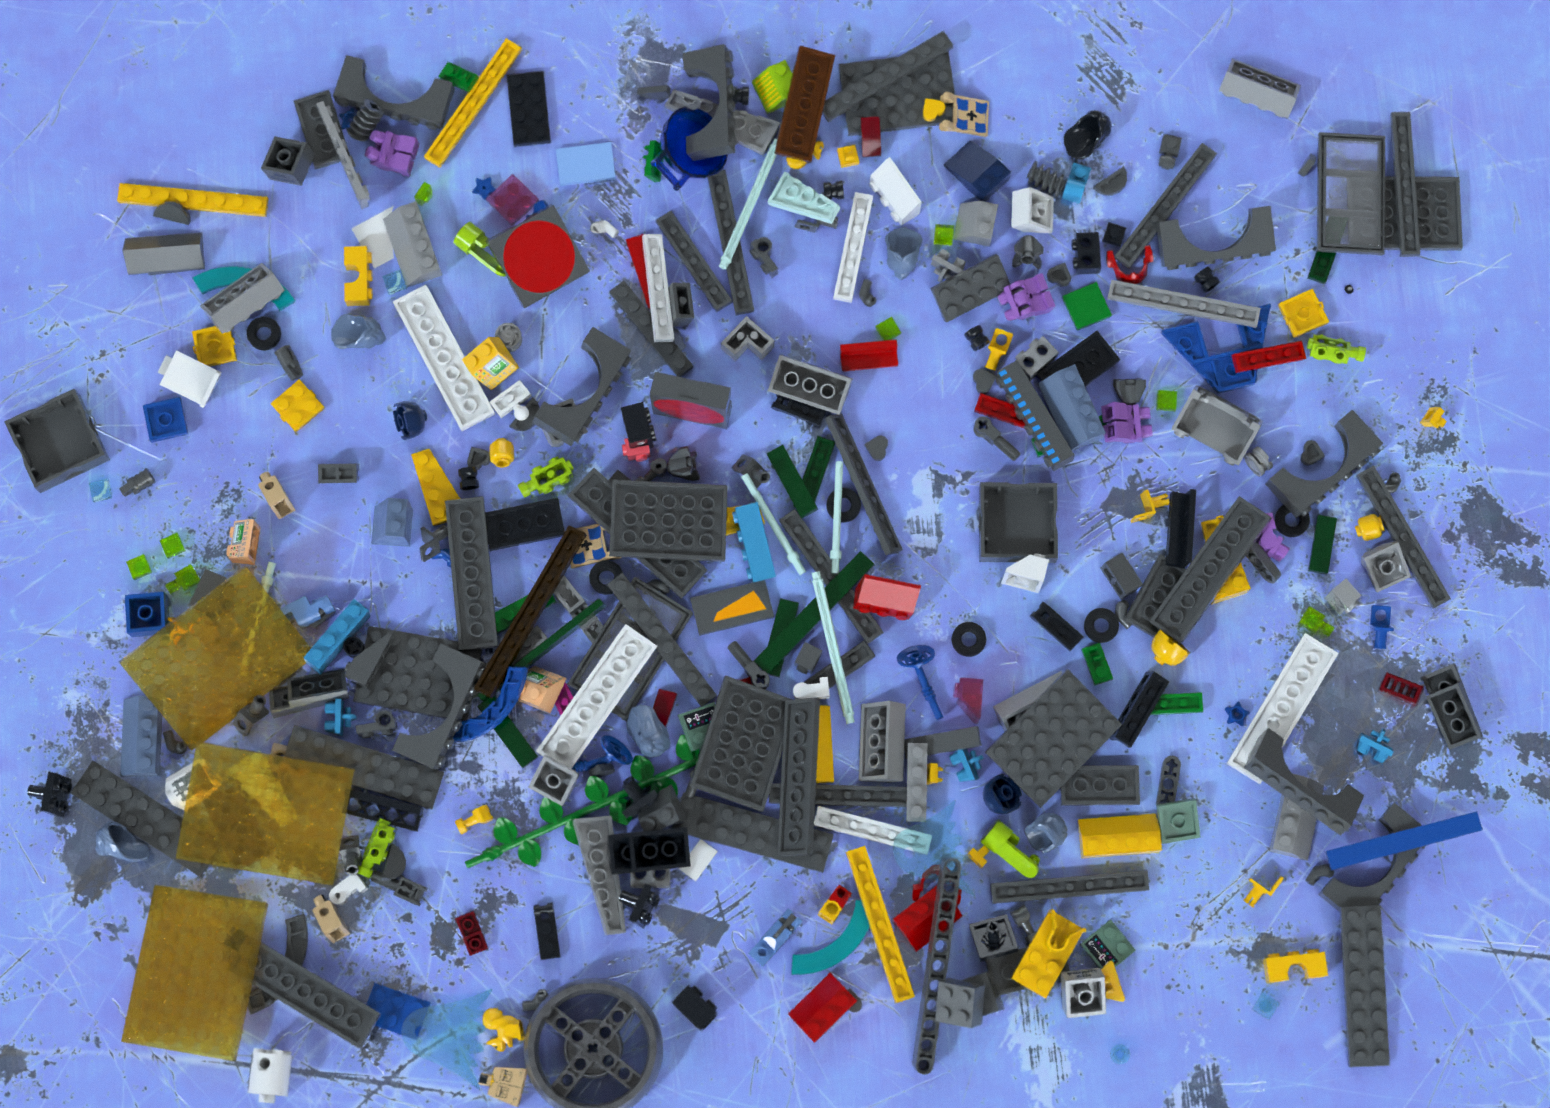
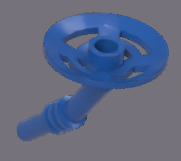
M917 645L902 650L897 655L898 664L904 667L915 668L923 689V696L926 697L925 700L929 702L936 720L942 719V712L935 699L936 694H933L934 690H932V686H929L922 668L924 664L934 658V649L926 645Z
M604 735L600 739V743L606 752V756L590 761L584 760V762L582 760L578 762L577 760L571 769L576 770V772H579V770L583 772V770L588 771V769L598 764H606L612 761L629 765L632 763L633 757L622 742L612 736ZM622 756H625L626 761L621 760Z

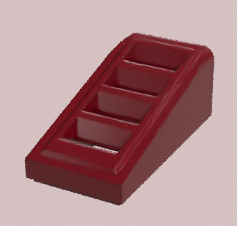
M1387 672L1379 690L1417 706L1424 687ZM1390 680H1394L1391 689H1388ZM1398 682L1401 683L1399 691L1395 692ZM1405 686H1408L1409 688L1407 690L1406 695H1403L1402 693L1405 689ZM1414 689L1416 690L1414 697L1411 698L1410 695L1412 693V690Z

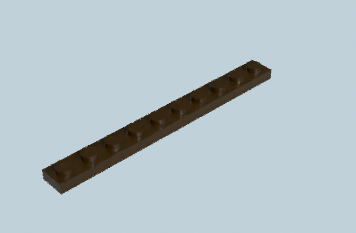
M572 526L567 527L474 687L476 692L491 699L493 698L507 674L508 667H511L586 538L585 532Z

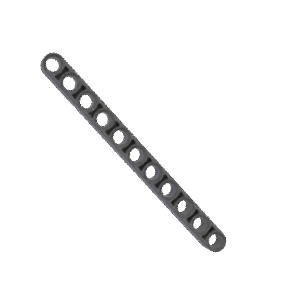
M945 857L940 863L912 1065L917 1072L923 1075L929 1074L933 1069L940 1022L935 1021L938 987L931 990L930 983L933 980L939 982L946 979L961 875V863L953 857ZM950 861L955 863V868L952 871L947 870V864ZM947 881L952 882V888L949 891L944 890V884ZM943 901L949 902V908L946 911L941 909ZM945 920L947 926L944 930L940 931L938 924L940 921ZM942 940L944 942L943 948L936 950L935 945L937 941ZM936 960L941 962V967L938 970L933 969V963ZM930 1000H935V1007L928 1010L927 1003ZM927 1020H932L933 1022L930 1029L924 1028ZM924 1040L930 1041L927 1049H922L921 1047ZM925 1059L927 1066L924 1069H919V1062Z

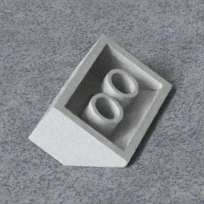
M889 157L871 174L869 185L874 192H878L883 206H888L895 222L898 221L902 226L920 214L921 200Z
M1041 554L1029 555L1006 568L1001 584L1039 593L1044 582L1049 559H1045V556Z

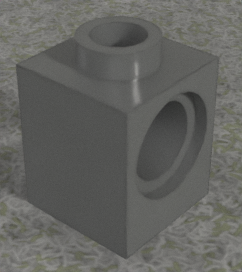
M805 642L794 662V666L797 667L796 670L803 674H807V672L812 674L822 655V650Z

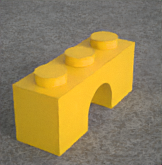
M367 246L344 247V265L346 270L359 272V277L356 281L344 283V301L347 306H370V299H373V290L369 284V281H373L372 270H369V263H372V252H369Z
M1319 949L1307 950V954H1299V951L1287 952L1288 956L1281 957L1280 953L1268 954V958L1263 959L1266 983L1289 980L1288 970L1292 964L1299 965L1303 969L1305 979L1328 976L1325 952H1319Z

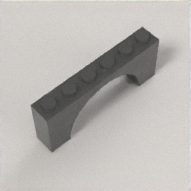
M725 44L683 53V70L688 76L708 78L714 81L719 89V105L713 119L699 132L686 136V152L693 161L735 153L737 138L734 134L736 121L733 113L736 110L733 101L735 89L732 84L734 71L731 67L733 53Z
M346 55L333 94L338 105L343 107L352 106L360 110L364 100L371 99L379 104L383 110V115L390 116L394 120L401 121L403 119L413 125H426L427 128L432 130L443 129L455 90L453 82L435 78L429 90L420 98L402 104L389 103L376 97L366 86V64L364 59Z
M1271 206L1249 208L1247 225L1241 237L1230 247L1214 252L1205 251L1192 245L1183 235L1178 219L1156 222L1161 266L1167 267V270L1179 269L1178 265L1185 264L1186 267L1197 266V262L1203 261L1204 265L1214 264L1217 259H1222L1223 262L1234 261V257L1241 256V259L1252 258V254L1258 253L1260 257L1269 256L1271 251H1276Z
M594 327L591 328L584 339L581 349L590 355L597 366L599 374L598 389L586 402L573 407H557L543 402L532 421L533 424L570 446L574 442H579L583 435L582 429L584 426L588 428L593 420L591 415L594 411L598 412L601 408L603 396L608 397L612 390V387H610L612 382L619 380L622 374L620 372L623 366L626 368L632 359L629 357L631 353L629 348Z
M1353 410L1334 426L1344 446L1343 463L1336 474L1323 480L1309 481L1292 475L1283 467L1265 484L1295 518L1301 514L1303 517L1312 510L1311 505L1321 503L1326 498L1324 494L1328 491L1330 493L1334 492L1340 486L1338 483L1342 479L1347 481L1353 475L1352 471L1355 468L1360 470L1367 463L1366 459L1369 456L1374 458L1381 452L1379 448L1383 442Z
M441 643L432 661L440 665L450 677L454 690L452 709L442 725L430 733L416 736L399 733L392 751L435 770H439L444 765L446 752L451 749L454 743V734L461 728L463 714L468 712L470 707L469 701L476 694L474 687L486 668V663Z
M1267 728L1258 737L1244 768L1341 836L1352 826L1364 795L1349 784L1336 795L1319 794L1305 787L1293 776L1285 763L1282 752L1284 739Z
M1395 803L1390 805L1379 819L1389 834L1422 826ZM1419 848L1393 854V860L1388 872L1379 882L1373 885L1354 887L1332 878L1318 895L1339 912L1340 907L1379 905L1382 901L1380 898L1384 892L1388 893L1393 888L1394 884L1392 882L1395 878H1400L1406 872L1404 867L1407 863H1413L1418 857L1416 852Z

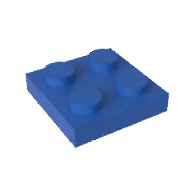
M181 397L143 405L151 443L188 435Z

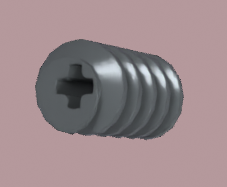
M371 99L364 100V104L361 105L360 110L356 113L357 116H354L353 121L349 124L350 127L347 128L348 134L358 141H367L371 132L384 114L379 104Z
M1034 161L1026 179L1029 178L1028 183L1032 184L1035 181V187L1042 184L1043 191L1049 187L1048 193L1051 194L1055 190V197H1058L1068 178L1064 180V174L1057 177L1056 170L1050 174V167L1044 171V164L1037 167V161Z

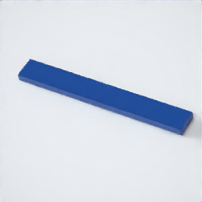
M1476 811L1328 850L1325 853L1332 871L1482 831L1483 828Z

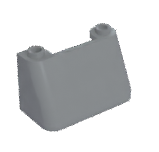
M1196 385L1171 429L1174 430V434L1178 437L1190 436L1222 453L1226 463L1232 466L1235 464L1239 466L1263 421L1216 394Z

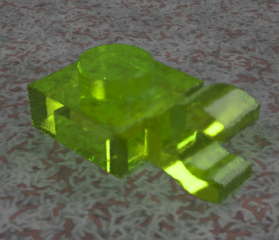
M190 564L174 573L176 579L165 586L170 594L176 592L180 587L186 591L198 584L200 578Z
M1310 606L1298 623L1313 633H1316L1317 629H1319L1328 637L1334 630L1332 625L1323 621L1326 616Z

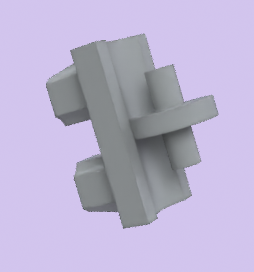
M941 249L937 255L934 254L931 259V265L936 267L934 273L939 275L937 281L940 283L943 279L947 280L964 271L966 263L961 258H956L954 264L949 263L947 260L950 257V253L944 249Z

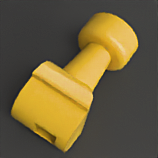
M487 805L473 810V815L465 820L462 818L455 820L461 835L468 831L467 827L477 823L486 824L494 819Z

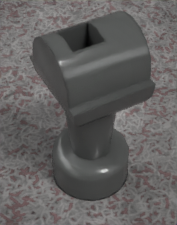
M657 458L655 461L652 460L651 469L644 477L639 476L635 481H652L657 476L663 477L667 471L666 461L662 458Z
M1023 905L1021 908L1010 912L1017 927L1023 928L1027 934L1025 940L1027 944H1030L1037 931L1034 932L1029 921L1030 914L1025 905Z

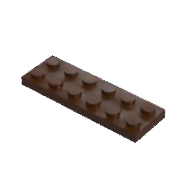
M801 45L798 47L774 154L807 163L811 162L835 55Z

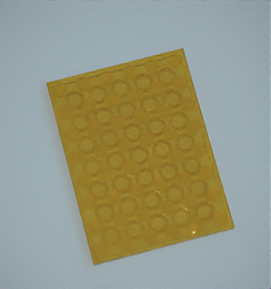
M245 565L130 652L119 663L192 751L233 720L239 710L253 702L256 695L264 696L306 664L303 657L311 647Z
M197 742L175 859L333 885L354 769Z
M154 885L121 1042L236 1061L268 903Z

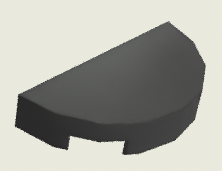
M668 85L639 87L637 95L652 100H665L670 97V87Z
M1123 166L1095 185L1093 189L1105 196H1113L1119 193L1125 187L1127 181L1125 167Z
M166 201L154 210V217L189 225L191 222L189 213L187 214L181 208L182 205L176 202Z
M533 397L525 406L529 410L528 418L523 421L515 418L510 424V428L516 431H526L535 426L532 421L539 410V405Z
M391 844L388 849L381 878L384 881L396 879L403 873L406 867L404 853L394 844Z

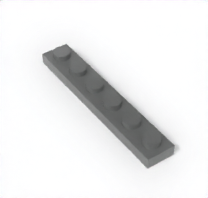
M669 211L655 220L716 313L732 303L731 298L673 212Z
M622 281L609 291V294L676 376L681 377L693 368L692 363L674 341L654 342L651 313L625 281Z

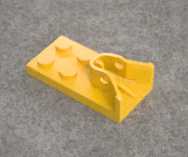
M1049 909L1011 979L1046 999L1082 933H1085L1087 929L1081 928L1059 915L1054 909Z

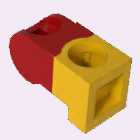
M839 884L818 912V916L832 925L852 893Z

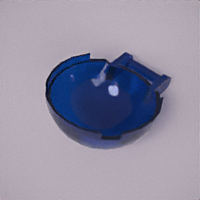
M688 106L677 109L667 118L660 135L661 151L650 163L653 167L656 166L673 185L672 188L675 192L689 178L704 179L717 174L723 169L727 161L728 154L693 161L687 155L686 136L699 132L713 119L707 112L699 108L693 110L687 109ZM663 158L675 172L682 175L679 180L661 162Z

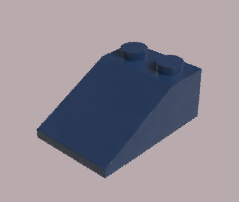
M971 140L944 164V167L979 201L984 202L1009 180L1011 171L996 157Z

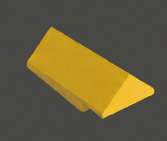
M820 705L816 783H834L830 706Z

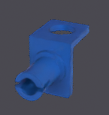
M1371 606L1370 627L1376 631L1374 648L1386 649L1387 632L1394 631V628L1390 626V606ZM1378 610L1386 612L1384 620L1379 621L1376 619L1375 614Z

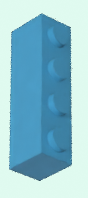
M758 502L735 507V512H732L734 523L739 525L740 530L737 531L739 542H743L744 549L741 552L743 560L748 562L749 568H746L748 580L752 579V582L776 577Z
M353 599L303 657L306 664L321 675L341 652L345 640L354 636L370 618L369 610Z

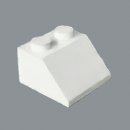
M1031 187L1013 191L1011 227L1022 232L1053 233L1054 197Z

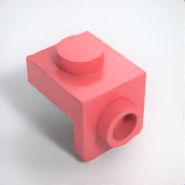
M628 438L624 439L625 444L622 445L623 456H628V461L636 460L637 462H642L651 457L649 445L630 448Z

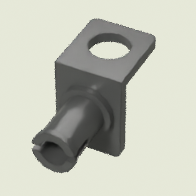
M835 217L832 224L817 219L814 220V223L797 220L795 228L814 233L820 225L836 229L839 218Z
M743 454L732 466L734 471L742 475L748 473L756 488L762 483H767L770 479V474L754 458ZM746 460V463L742 467H739V465Z
M443 525L434 532H430L425 527L420 528L422 541L425 543L420 547L421 561L426 562L440 553L439 541L448 537L446 525ZM427 548H432V551L425 555Z
M256 695L251 703L238 711L232 724L244 736L249 734L252 726L269 713L264 707L266 703L265 697ZM239 720L245 722L246 729L240 725Z
M358 835L339 839L340 855L345 872L349 875H356L359 871L358 866H361L363 861ZM349 841H354L351 845H344Z

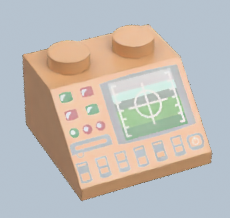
M254 519L234 521V527L231 526L230 538L232 540L231 545L227 547V556L231 562L255 565L261 528Z
M533 666L528 670L525 685L518 701L551 713L567 678Z

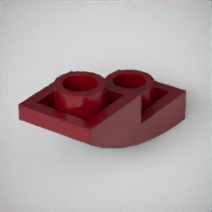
M879 116L861 117L862 157L881 156Z
M474 910L455 918L470 956L488 949Z

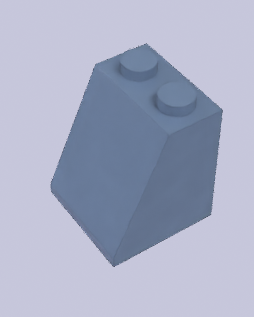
M387 498L375 506L371 544L410 547L413 508L408 499Z

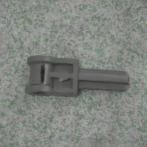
M982 416L976 419L973 428L976 436L984 438L992 446L994 444L1012 461L1018 459L1020 452L1001 436V432L992 425L989 418ZM986 425V428L979 429V426Z
M736 641L732 642L727 648L744 668L745 673L752 680V685L767 689L769 686L768 673L762 671ZM757 678H765L764 684L761 682L757 684Z
M375 870L372 873V882L395 891L394 896L420 907L421 898L428 888L404 877H401L400 880L384 881L381 880L382 872Z

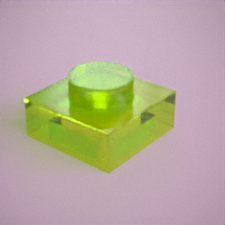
M424 182L414 196L417 204L423 206L425 202L428 203L433 195L431 185Z
M935 224L934 244L952 246L954 225Z
M892 317L875 326L883 341L892 340L901 335V331Z
M1158 390L1156 410L1175 412L1177 391Z
M178 533L159 540L168 559L186 551Z
M144 554L126 561L134 580L152 573Z

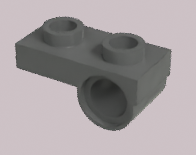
M761 237L751 242L750 254L755 260L758 259L760 261L762 271L766 275L769 274L771 278L776 276L778 268L770 258L772 253L771 241L766 237ZM765 245L768 247V249L766 251L759 250V247Z
M385 710L380 711L376 715V723L356 726V733L362 736V738L374 737L376 733L390 735L393 734V731L398 730L394 716ZM385 716H389V724L382 725L381 719Z

